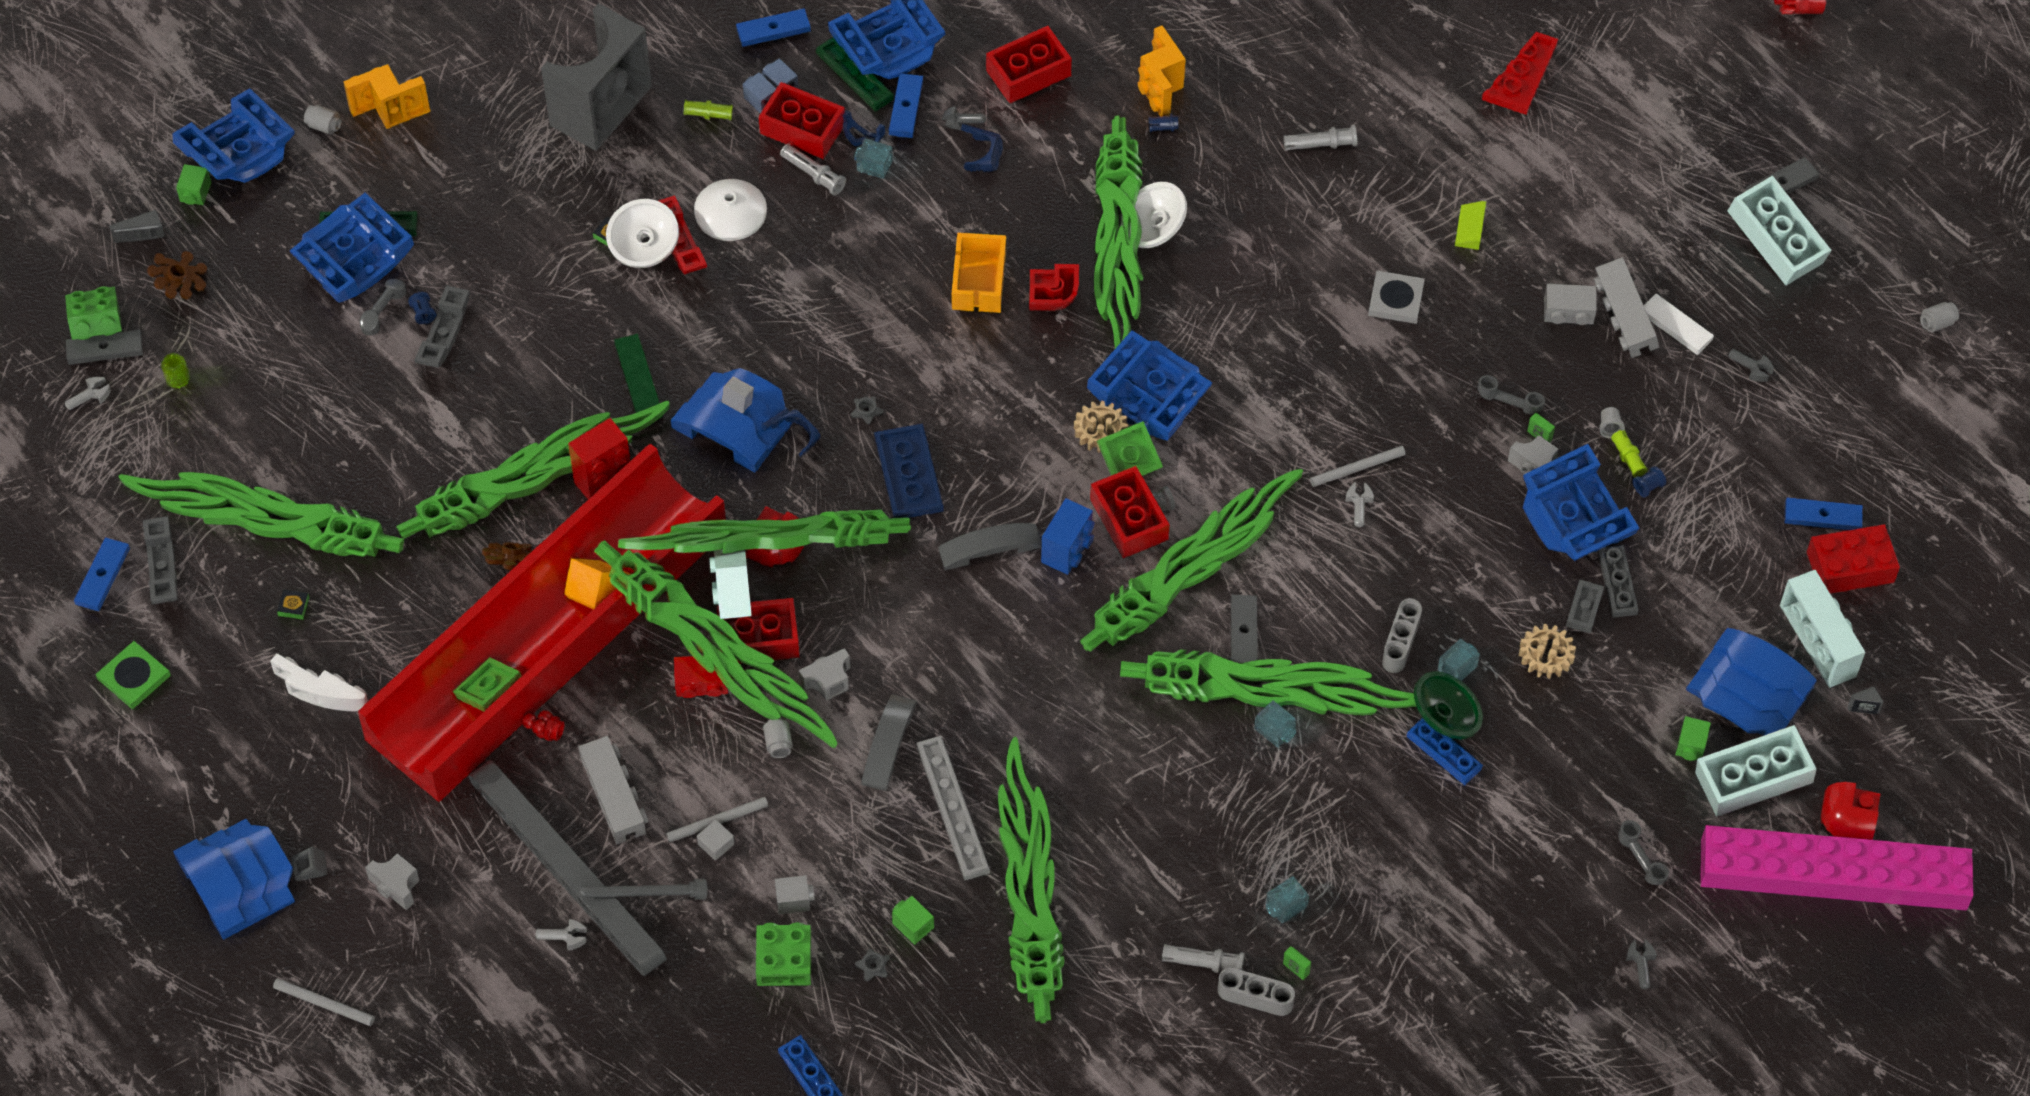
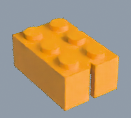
M957 233L952 284V310L974 311V307H979L980 312L1001 313L1006 259L1005 235Z

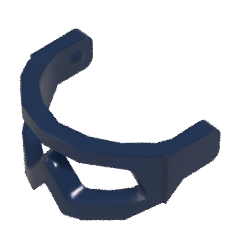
M846 110L843 114L845 137L853 146L862 145L863 150L872 149L885 135L883 124H879L876 129L877 133H873L858 125L853 120L850 111ZM854 127L860 133L875 140L867 143L866 137L856 139L849 129Z

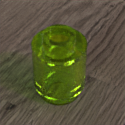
M170 353L164 357L161 368L167 385L172 388L185 386L190 380L185 359L177 353Z

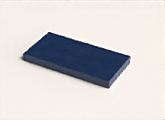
M923 423L874 432L893 518H911L943 512L944 507Z

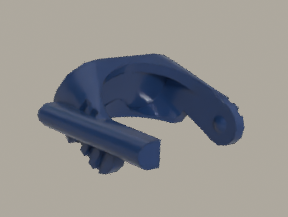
M962 123L961 130L973 134L972 136L975 140L991 141L989 152L980 160L966 162L964 169L971 172L977 170L992 172L997 170L1003 151V142L1000 134Z
M785 409L761 425L764 431L770 427L772 429L776 428L783 421L802 426L807 431L810 441L799 453L800 457H803L806 452L808 453L809 449L821 437L818 430L796 409L792 411Z

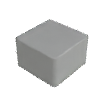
M732 377L723 388L722 403L740 413H744L752 404L754 388Z
M714 820L697 835V842L708 855L717 860L734 845V837L723 825Z

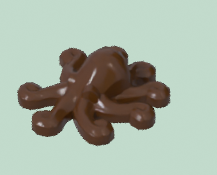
M184 251L180 262L171 258H165L163 254L157 253L154 257V262L160 267L150 265L147 273L151 277H157L154 281L155 288L159 290L164 288L165 295L168 298L174 299L177 296L176 290L182 286L179 292L181 298L185 300L190 299L192 292L189 289L192 282L195 283L194 287L197 291H203L206 288L205 281L198 275H204L207 271V266L204 263H198L197 266H189L194 258L192 253Z
M505 542L503 545L490 543L488 548L482 549V555L485 557L487 564L502 565L504 569L511 571L533 550L532 545L527 543Z

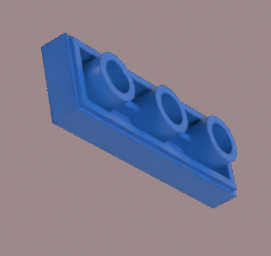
M805 9L736 24L742 47L811 32Z
M900 73L889 127L890 136L913 138L923 76Z
M1786 498L1785 524L1842 530L1862 528L1863 505Z
M105 537L74 599L75 605L100 611L130 550L129 544Z
M1423 718L1407 732V737L1464 786L1482 770L1483 765L1453 739L1432 729Z
M801 1035L778 1048V1053L808 1096H843ZM809 1072H814L815 1074H814V1075H808L807 1073H809Z

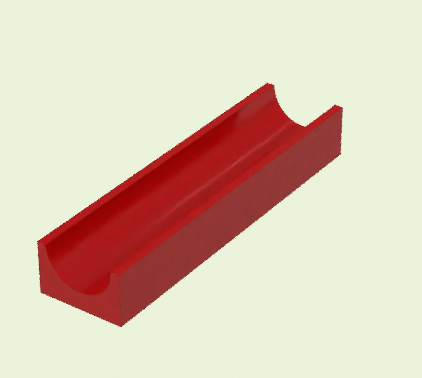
M652 444L647 445L358 710L365 741L440 802L522 725V717L525 714H534L639 615L635 604L632 602L630 606L626 602L625 595L617 588L594 610L567 598L564 592L571 558L605 562L594 552L604 540L623 556L628 549L618 547L619 539L665 534L671 532V526L683 523L726 520L724 500L716 495L710 502L706 503L691 495L668 472L660 459L657 448ZM674 548L663 550L629 549L632 553L642 554L651 563L661 565L665 569L664 572L674 576L675 579L673 580H677L706 553L675 552ZM628 567L622 569L630 574L635 573L633 569ZM650 584L642 585L646 591L654 590ZM490 657L520 671L522 677L483 712L457 699L453 691Z

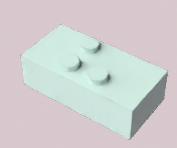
M1773 176L1735 197L1728 209V213L1785 285L1790 284L1823 264L1831 252L1829 246Z
M723 549L715 550L714 557H709L711 573L716 572L717 582H712L714 604H719L720 619L751 616L745 550L727 554L722 553Z
M1816 570L1789 579L1780 607L1827 686L1830 688L1856 678L1865 651L1853 633L1851 622L1847 618L1845 619L1841 613L1838 601L1832 598Z
M1795 725L1699 758L1697 759L1695 773L1717 817L1813 783L1816 767Z

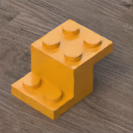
M1159 26L1154 29L1153 51L1140 58L1138 88L1143 95L1147 96L1154 112L1157 111L1160 116H1170L1172 93L1184 88L1186 59L1165 28Z
M387 64L343 81L352 116L355 117L376 109L386 129L430 112L426 85L422 76L407 80L399 85Z

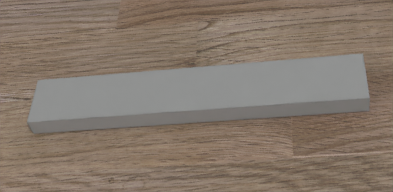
M942 736L917 742L918 753L964 881L989 874L990 869Z

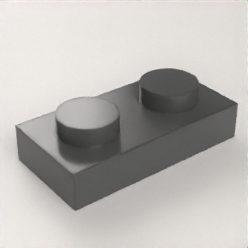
M1579 580L1566 627L1591 634L1604 586Z

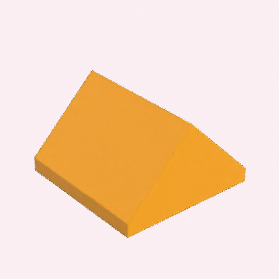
M571 558L564 592L565 596L594 610L616 589L610 582L611 566L600 560Z

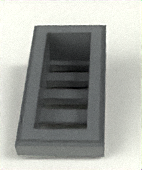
M156 210L109 226L114 243L165 237Z

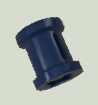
M426 292L415 293L408 300L410 307L414 309L416 314L414 318L418 324L431 323L437 316L435 310L430 306V297Z
M1657 466L1651 467L1645 475L1633 478V486L1636 492L1644 498L1649 496L1650 491L1657 487H1663L1667 483L1665 475Z

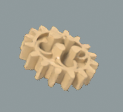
M1101 401L1100 406H1096L1094 402H1091V408L1083 406L1082 413L1077 412L1076 420L1074 421L1075 438H1080V445L1082 446L1087 443L1089 451L1096 447L1098 453L1101 451L1097 440L1128 428L1127 416H1122V409L1114 410L1113 403L1107 407L1104 401Z
M1544 624L1542 630L1534 626L1532 633L1529 631L1525 633L1524 639H1521L1519 656L1523 657L1522 665L1529 664V673L1536 670L1538 671L1537 677H1540L1542 673H1546L1547 678L1551 679L1552 673L1560 677L1562 669L1567 672L1569 671L1570 664L1574 662L1576 646H1572V637L1565 638L1566 630L1559 633L1557 632L1556 625L1550 630L1547 624ZM1549 639L1553 640V643L1548 654L1547 662L1542 663L1543 654L1546 651L1547 642Z

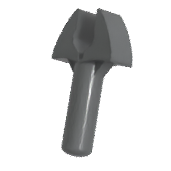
M951 107L944 112L942 120H947L945 126L961 130L962 123H985L986 115L984 113L960 114L956 107Z
M1732 349L1729 353L1730 359L1750 369L1749 380L1758 382L1768 381L1769 375L1761 372V369L1771 375L1773 374L1774 367L1765 355H1763L1761 360L1755 361L1735 349Z
M1645 939L1643 943L1645 952L1641 956L1636 950V940H1634L1629 947L1626 961L1633 960L1637 963L1639 986L1641 989H1648L1650 987V978L1647 962L1655 960L1657 954L1653 946Z

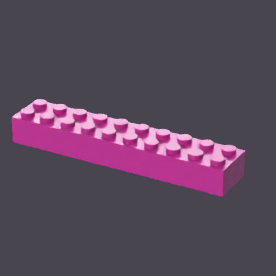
M1706 825L1701 839L1700 887L1967 910L1973 898L1972 849Z

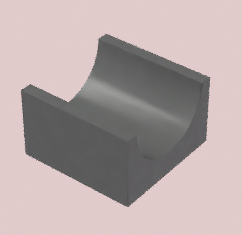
M599 3L593 9L599 55L593 60L577 66H559L547 61L541 67L550 126L595 151L598 150L652 87L645 28Z

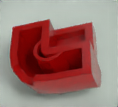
M1055 264L1054 270L1030 269L1029 311H1056L1065 309L1073 303L1079 288V264Z
M765 506L757 520L788 521L799 518L788 511L784 515ZM804 546L789 549L745 550V555L747 558L762 565L773 567V565L784 564L789 561L793 562L799 556Z
M1838 782L1829 785L1824 793L1821 824H1824L1826 830L1834 837L1873 840L1879 813L1880 793L1857 789L1856 783Z

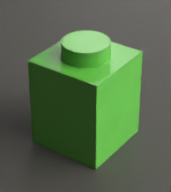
M184 164L176 186L180 202L189 205H204L211 185L209 171L205 167Z
M1685 716L1675 755L1682 756L1690 761L1702 758L1711 722Z
M913 896L909 897L906 901H900L894 907L892 912L893 925L914 945L934 929V916Z

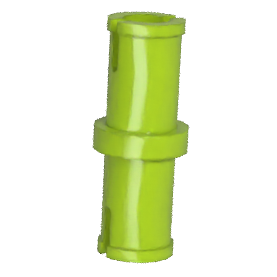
M685 100L684 115L702 116L707 120H710V117L732 119L733 105L715 104L710 100L706 102Z
M1625 430L1615 432L1611 436V440L1619 450V457L1622 462H1626L1634 478L1645 475L1648 469L1639 456L1638 448L1631 443Z

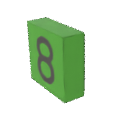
M1535 413L1530 418L1527 432L1535 438L1539 435L1550 443L1553 439L1555 426Z
M1290 946L1284 953L1283 964L1304 980L1310 973L1311 961Z

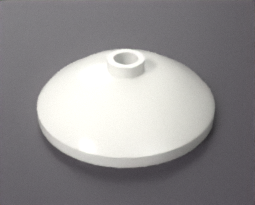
M724 179L708 185L700 192L695 201L694 214L700 229L710 237L722 241H737L747 238L759 230L765 221L767 206L761 191L751 183L739 179Z
M1156 182L1139 190L1135 208L1141 221L1142 235L1138 247L1151 248L1161 245L1173 237L1182 226L1187 213V201L1183 192L1174 184ZM1122 215V216H1121V225L1124 227V225H1123V215Z
M637 199L621 206L612 215L606 230L607 244L613 256L619 262L634 268H647L664 261L674 250L679 237V227L673 212L663 203L652 199ZM644 238H650L648 242H642Z

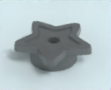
M874 396L871 398L854 399L856 409L851 413V417L862 418L869 425L873 417L881 415L883 410L876 406V397Z
M868 949L863 959L855 962V965L864 971L865 981H869L874 976L886 978L887 972L884 966L889 961V956H881L872 949Z

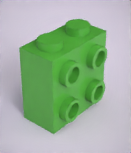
M104 286L92 291H75L65 295L67 319L72 340H86L98 335L109 336L122 331L115 287Z
M799 922L790 925H778L776 923L757 925V986L811 985V925Z

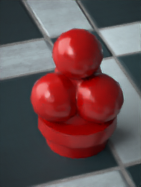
M548 710L541 711L537 717L532 713H527L522 717V725L527 729H532L538 738L551 742L553 740L559 741L563 735L565 723Z

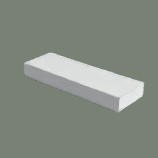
M1655 294L1644 305L1651 322L1696 355L1713 340V334L1658 294Z

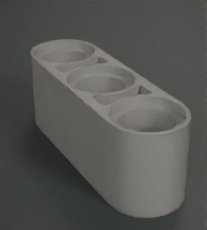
M1408 598L1400 603L1384 648L1382 665L1390 673H1398L1404 669L1417 633L1422 606L1415 599ZM1406 613H1411V614H1413L1414 616H1407V615H1405V614H1406ZM1404 634L1407 637H1400L1398 635ZM1396 655V656H1398L1399 658L1395 659V658H1392V657H1390V656Z
M1235 968L1224 969L1219 975L1217 991L1219 996L1226 1001L1278 1016L1288 1015L1293 1009L1295 991L1287 983ZM1233 982L1236 986L1227 987L1224 983ZM1253 989H1258L1262 993L1255 995L1250 991ZM1282 996L1287 998L1288 1001L1280 1002L1276 998Z

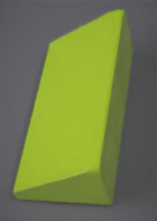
M1486 201L1461 205L1455 246L1479 250Z

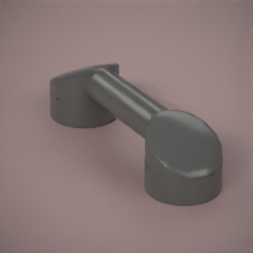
M389 279L386 281V290L372 309L365 311L360 317L362 333L371 336L379 332L380 322L378 316L391 298L401 299L406 295V285L402 280Z
M1485 375L1479 379L1478 392L1487 400L1496 399L1523 409V412L1526 414H1535L1544 408L1545 398L1538 392H1530L1523 399L1498 390V381L1493 376Z
M1632 820L1624 821L1618 832L1621 844L1630 848L1646 872L1645 880L1653 885L1664 884L1669 877V869L1663 863L1655 862L1652 864L1637 841L1641 834L1640 825Z

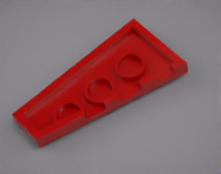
M1535 32L1519 51V55L1514 60H1511L1507 65V69L1483 93L1482 100L1527 115L1557 47L1558 39Z

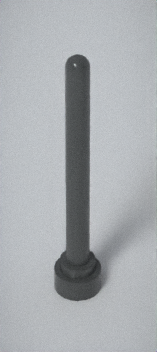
M703 878L694 879L689 884L582 887L578 893L582 898L689 895L690 898L694 897L695 900H706L707 881Z

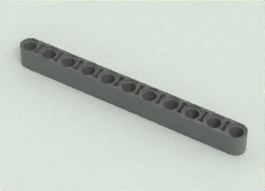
M487 761L468 775L475 789L643 976L648 975L666 961V956L662 949L615 897L582 898L579 896L578 892L582 887H601L604 885L493 761Z

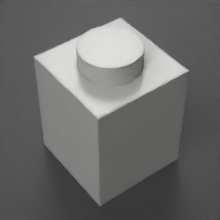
M807 875L775 879L778 914L810 911V901L815 900L813 884L808 885Z

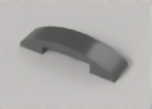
M451 286L445 287L438 304L439 312L426 342L422 341L415 357V363L437 368L443 364L453 347L461 327L470 296L469 290Z
M166 516L143 520L150 576L151 603L158 604L178 600L177 574L169 518Z
M1013 523L987 527L961 535L940 545L938 550L944 570L969 565V559L1016 548L1018 553L1042 548V541L1036 524Z
M893 694L890 696L870 748L861 785L887 791L894 771V762L907 724H910L917 700Z

